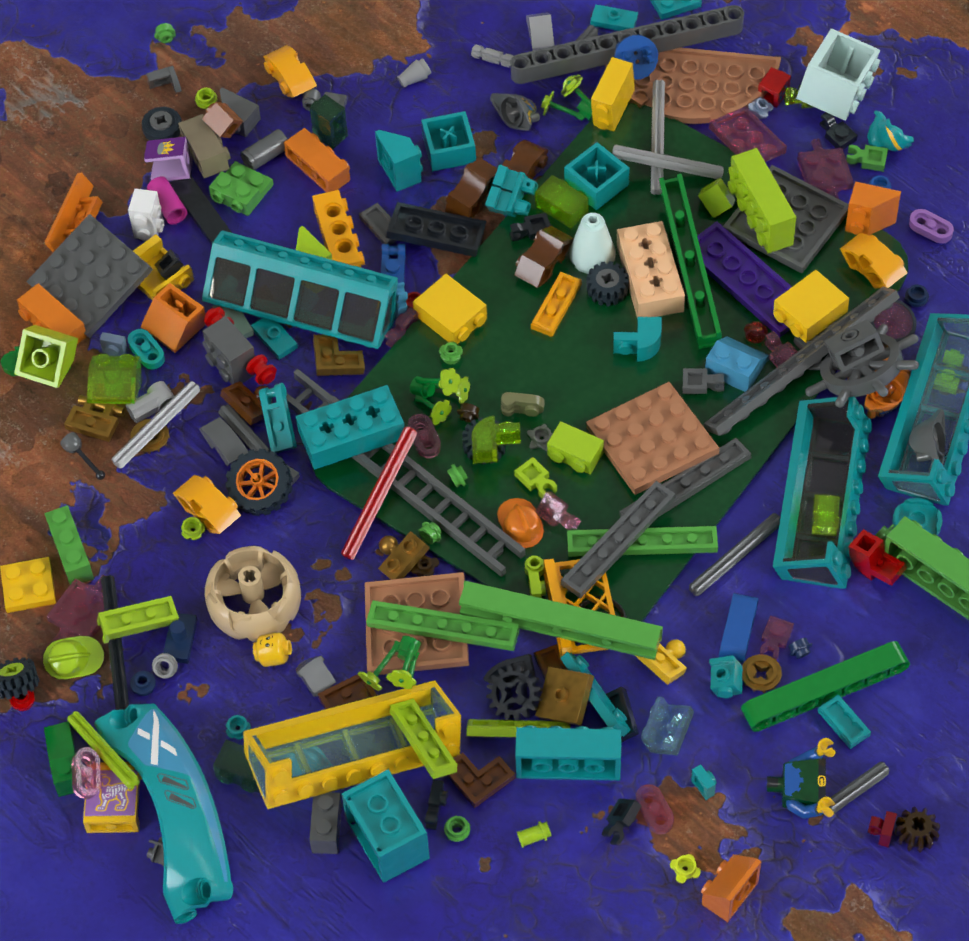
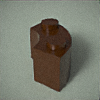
M522 140L513 148L510 161L505 159L502 165L510 170L523 172L528 178L533 180L535 175L547 165L549 150L530 141Z
M482 158L469 163L465 167L464 175L458 185L446 197L445 212L475 218L484 208L482 202L489 194L491 186H494L492 183L498 168Z
M553 226L539 230L532 246L517 259V269L514 275L536 288L542 286L553 275L552 270L557 262L562 263L574 238Z

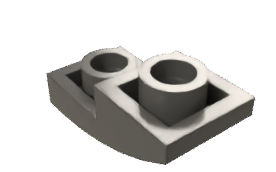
M220 417L199 429L211 449L215 448L226 466L231 465L233 461L236 462L238 456L242 453L244 455L248 453L239 437Z

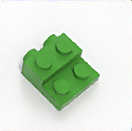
M235 161L226 173L220 172L209 186L211 198L216 203H222L231 207L237 213L241 212L249 216L274 184L272 178Z

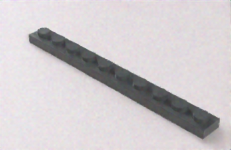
M887 287L880 288L704 423L706 430L718 436L728 433L732 426L746 419L750 412L766 404L768 399L775 393L783 391L788 383L801 377L810 366L818 364L822 357L829 353L824 343L825 340L866 319L871 323L878 314L891 308L893 303L900 298L897 291Z

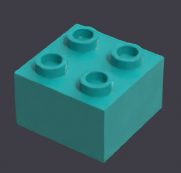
M466 111L421 120L422 136L432 171L467 165L476 161V147Z
M596 142L564 167V185L597 210L629 185V167Z

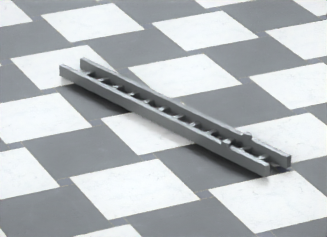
M299 369L293 372L294 379L307 388L296 399L287 393L288 407L298 415L309 411L302 403L313 394L323 401L318 408L340 401L335 396L326 392ZM391 443L353 456L352 458L379 478L385 464L379 467L370 458L381 448L391 455L395 445ZM406 455L402 465L410 471L399 481L394 479L390 487L394 492L429 520L436 523L444 532L501 577L506 574V567L496 559L504 552L503 548L505 546L522 559L525 556L524 547ZM415 476L427 484L416 495L404 487ZM433 490L445 498L434 509L422 501ZM453 504L463 513L452 523H449L440 514L449 505ZM468 518L480 526L469 538L458 530ZM487 532L499 541L488 552L476 544Z

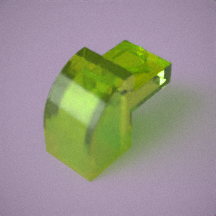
M495 416L486 417L479 421L472 431L473 463L498 462L497 445L521 443L520 422L495 424Z
M814 494L811 534L837 536L840 496Z

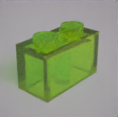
M552 175L535 191V206L571 229L588 212V197L582 191H577L569 186L565 180L558 179Z

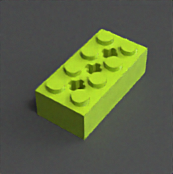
M755 148L731 156L728 188L731 194H735L739 209L745 212L749 227L751 229L754 228L759 245L764 246L768 254L792 246L794 244L796 215L759 150Z

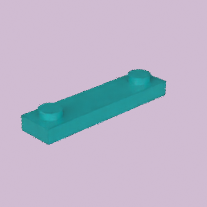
M566 652L560 658L568 670L591 674L588 670V662L581 655L575 656ZM594 678L588 699L606 725L620 729L621 736L624 737L631 730L625 722L627 717L621 710L615 708Z

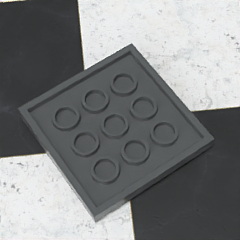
M771 165L769 170L796 215L794 244L768 254L764 246L759 245L754 228L751 229L749 227L747 216L739 207L723 227L739 241L803 273L848 214L849 204Z
M89 214L26 282L32 287L39 283L84 323L86 330L84 333L91 338L153 269Z

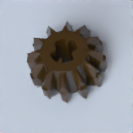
M914 806L911 813L904 810L901 815L902 817L896 819L895 836L900 837L898 841L900 845L908 844V851L916 847L920 853L923 851L924 846L930 849L933 846V842L938 841L940 824L935 822V814L926 815V808L922 812H918Z

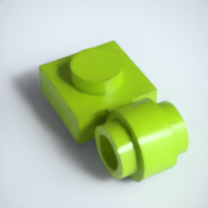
M531 556L525 561V573L529 579L530 596L542 598V596L546 595L545 581H540L539 577L544 573V561L538 556Z

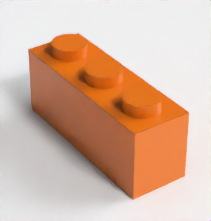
M303 128L284 142L286 157L325 192L338 190L350 181L349 164L344 159L336 156L331 147L325 146L320 142L315 133L311 134L306 128Z
M39 283L17 299L19 315L23 320H29L33 326L38 325L78 338L77 344L87 337L84 333L86 331L84 323Z

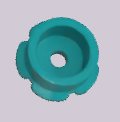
M241 715L232 716L226 723V734L230 738L241 740L244 738L243 731L251 729L250 723Z

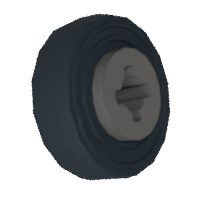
M156 107L144 115L142 130L148 140L176 138L180 136L178 123L182 122L174 109Z

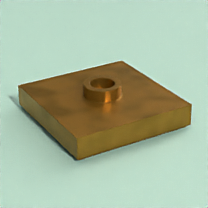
M548 667L540 696L542 701H539L535 716L581 726L594 676L587 673Z

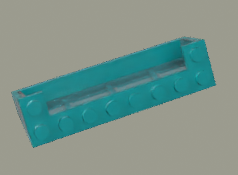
M930 313L916 356L919 367L911 372L878 477L887 490L948 506L951 497L955 493L957 476L960 475L962 470L963 456L968 451L969 315ZM942 408L945 415L946 435L943 465L939 459L918 462L916 453L909 444L910 434L918 424L929 419L938 409Z

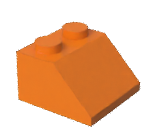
M855 181L849 201L845 231L856 235L859 233L871 235L895 224L901 191Z
M735 854L732 855L729 861L724 860L716 871L718 875L713 881L708 880L701 890L703 894L702 905L726 922H729L758 884L761 861L757 858Z

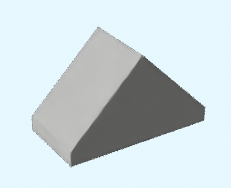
M546 12L526 15L532 50L554 46L551 14Z

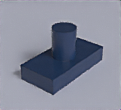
M177 613L179 619L173 621L169 626L163 653L172 655L177 663L189 664L198 619L197 615Z

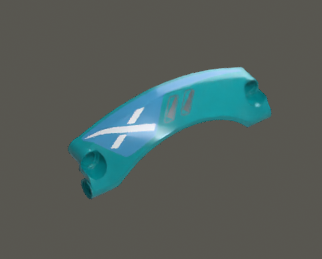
M131 704L125 710H112L98 718L94 723L97 733L118 755L126 759L135 768L146 784L155 805L164 851L163 894L176 924L189 922L197 915L195 908H204L210 902L231 899L233 885L217 810L202 770L179 731L155 704Z

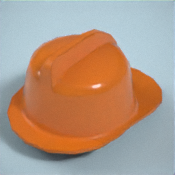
M521 498L509 499L502 503L498 509L497 516L503 532L524 548H531L537 545L543 537L544 529L542 521L532 503Z

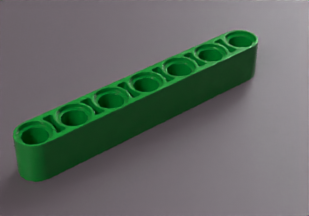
M892 641L752 698L741 706V711L752 731L758 732L820 707L838 694L840 697H844L905 671L910 666V662L897 641Z

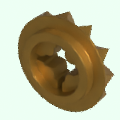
M146 419L137 423L131 431V439L151 419ZM165 425L154 436L155 439H151L139 452L146 451L150 454L151 451L157 450L159 452L161 447L167 446V440L170 438L167 426Z
M753 655L742 665L744 684L752 688L753 692L758 690L765 693L767 690H774L781 681V667L774 658L768 655ZM756 670H759L761 673L767 671L765 676L766 679H764L763 677L757 678Z

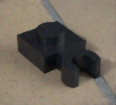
M433 779L425 818L426 829L436 830L441 806L446 807L448 791H444V783L441 780Z

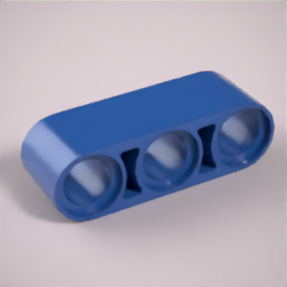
M733 593L719 657L733 655L739 663H744L759 598Z

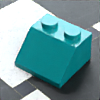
M382 130L375 131L378 161L396 191L398 192L422 182L421 172H423V167L420 162L422 153L419 146H414L409 137Z

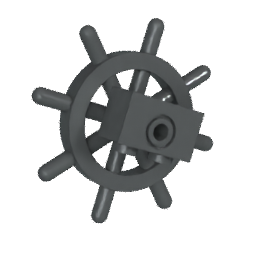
M868 319L824 341L829 352L824 360L808 368V370H820L823 380L808 387L805 390L806 395L811 397L828 389L833 394L838 395L835 401V405L838 408H842L849 397L864 396L875 391L882 397L887 396L888 389L885 386L896 378L900 370L918 369L919 363L916 360H903L901 352L903 349L917 343L919 340L918 336L912 334L897 342L894 338L885 335L888 331L886 324H881L876 330Z

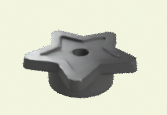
M543 424L534 430H528L527 434L532 439L529 446L530 449L541 447L547 451V443L553 434L547 425Z

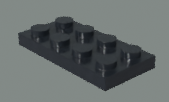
M397 202L386 232V238L476 257L487 221Z

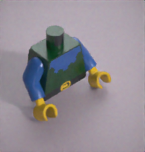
M823 738L819 741L818 747H814L784 763L782 777L767 776L766 791L782 793V806L788 808L789 811L802 819L821 815L832 817L834 812L828 807L835 806L836 803L826 796V759L823 758V755L827 757L835 755L836 751L833 748L827 749L834 742L829 738Z

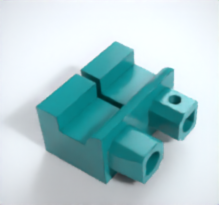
M499 164L492 183L494 186H491L485 206L491 212L515 218L517 214L527 216L531 203L522 200L524 193L536 194L537 182L528 178L523 172H516Z

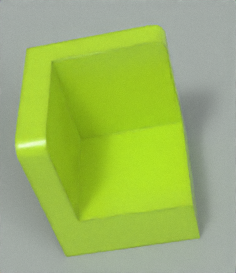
M721 177L702 188L698 195L712 217L725 212L735 202V198Z

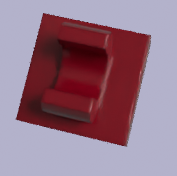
M887 811L884 820L871 816L868 833L880 835L878 845L889 848L897 813Z

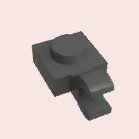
M683 368V394H707V388L717 392L724 391V374L707 375V369Z

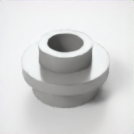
M168 653L157 655L152 663L154 673L164 679L172 677L178 668L176 659ZM162 662H167L169 664V668H163Z

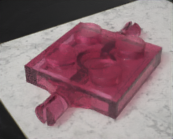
M813 139L811 145L814 151L799 152L797 157L804 181L839 199L837 192L853 189L854 185L843 149L826 150L822 148L820 139Z
M102 574L95 585L85 584L74 579L46 616L50 623L61 629L53 638V642L67 638L69 635L89 636L92 638L101 628V625L98 626L97 624L98 613L104 612L101 578L105 575Z

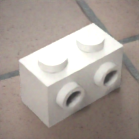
M134 189L128 209L134 238L146 241L163 231L164 219L162 217L161 205L157 191Z

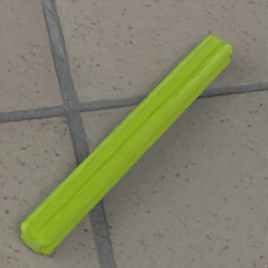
M74 711L72 715H68L67 720L70 722V725L128 789H134L136 785H139L140 780L137 778V775L79 712Z

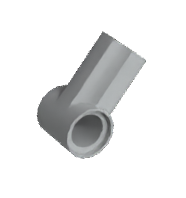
M158 381L149 387L146 394L126 404V408L133 421L138 423L160 411L174 397V394L164 381Z

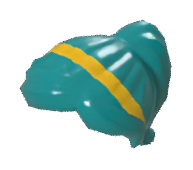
M874 111L876 117L870 125L867 135L870 146L900 151L912 145L914 137L904 135L902 129L892 125L889 118L886 120L882 112Z

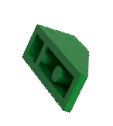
M69 721L44 727L52 778L58 796L61 797L84 791Z

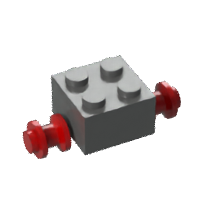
M221 307L208 310L204 318V324L208 328L203 330L204 341L202 342L207 351L205 357L212 367L216 366L218 368L219 374L225 382L229 381L231 384L241 381L244 383L256 375L255 381L259 385L270 384L276 377V367L271 364L267 365L268 359L265 355L255 356L252 344L234 326V321L230 317L225 316V311Z

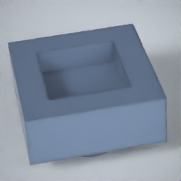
M102 332L100 344L103 353L109 356L126 357L128 347L125 336Z

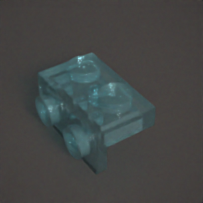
M658 696L655 704L651 707L646 727L642 730L641 740L651 753L678 756L694 714L691 706L668 704L663 697Z

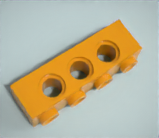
M339 190L312 196L314 212L325 248L332 254V260L362 268L361 265H365L362 251L358 252L357 247H359L358 236L356 233L352 234L351 229H354L351 215H346V211H348L346 198H341Z

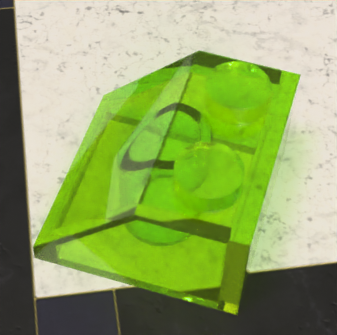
M99 354L92 356L88 371L87 403L135 404L142 383L140 356H132L130 354H123L121 356Z

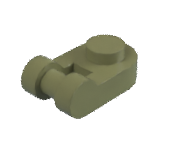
M506 392L501 397V412L505 416H511L514 413L537 416L544 411L545 400L538 395Z

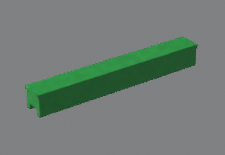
M682 173L677 174V178L668 180L659 178L660 193L699 349L712 347L717 340L722 339V334Z

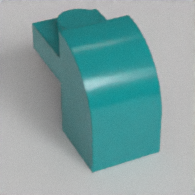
M638 317L637 332H614L613 353L623 355L637 354V362L645 361L655 356L661 346L662 317Z

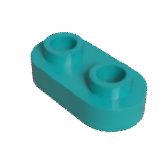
M136 329L129 334V348L145 368L157 369L164 364L165 356L163 349L147 330Z

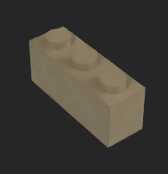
M201 114L179 122L178 125L181 137L186 136L193 160L203 177L207 178L221 171L229 170L228 160L231 158L227 147H222L221 137L202 120L204 115Z

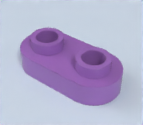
M917 209L910 215L909 226L913 231L936 243H947L952 239L954 228L949 221L925 209Z

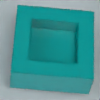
M701 764L692 769L691 781L705 800L713 797L716 787L714 775L709 770L706 771Z

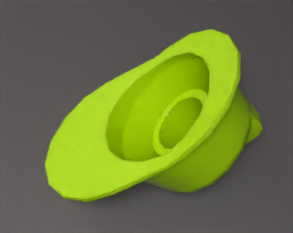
M76 636L54 641L46 648L43 655V664L46 671L57 679H70L93 674L101 667L104 661V651L101 644L89 636Z

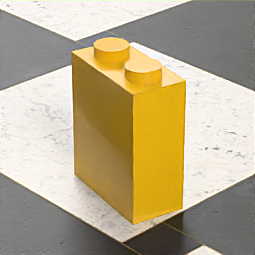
M614 57L611 58L591 97L594 126L602 130L615 131L635 91L633 63Z
M815 270L774 300L773 315L778 322L784 323L794 336L800 337L807 343L848 312L849 297L820 272Z
M444 274L413 301L414 315L448 342L458 344L460 341H465L475 328L481 327L487 319V305L448 274Z

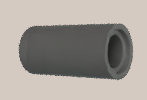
M277 129L240 152L241 159L245 166L256 170L285 151L284 142L288 139L280 129Z

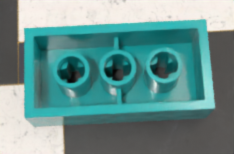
M388 385L296 416L298 432L314 470L397 442L404 429L403 419Z
M532 725L522 728L516 727V778L620 781V729L612 727L589 729L584 726H579L575 729L562 728L560 726L537 728Z

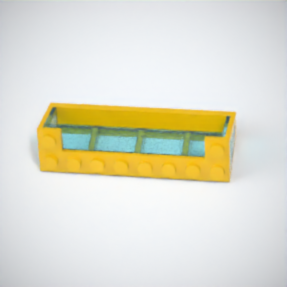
M434 680L412 686L411 689H400L243 731L244 753L267 809L361 784L388 769L393 775L424 766L391 716L390 705L414 699L453 758L460 754L461 714Z

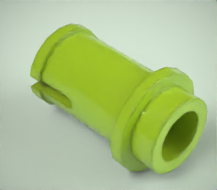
M541 821L536 826L516 832L522 848L543 839L548 841L547 838L551 837L547 822L541 823Z

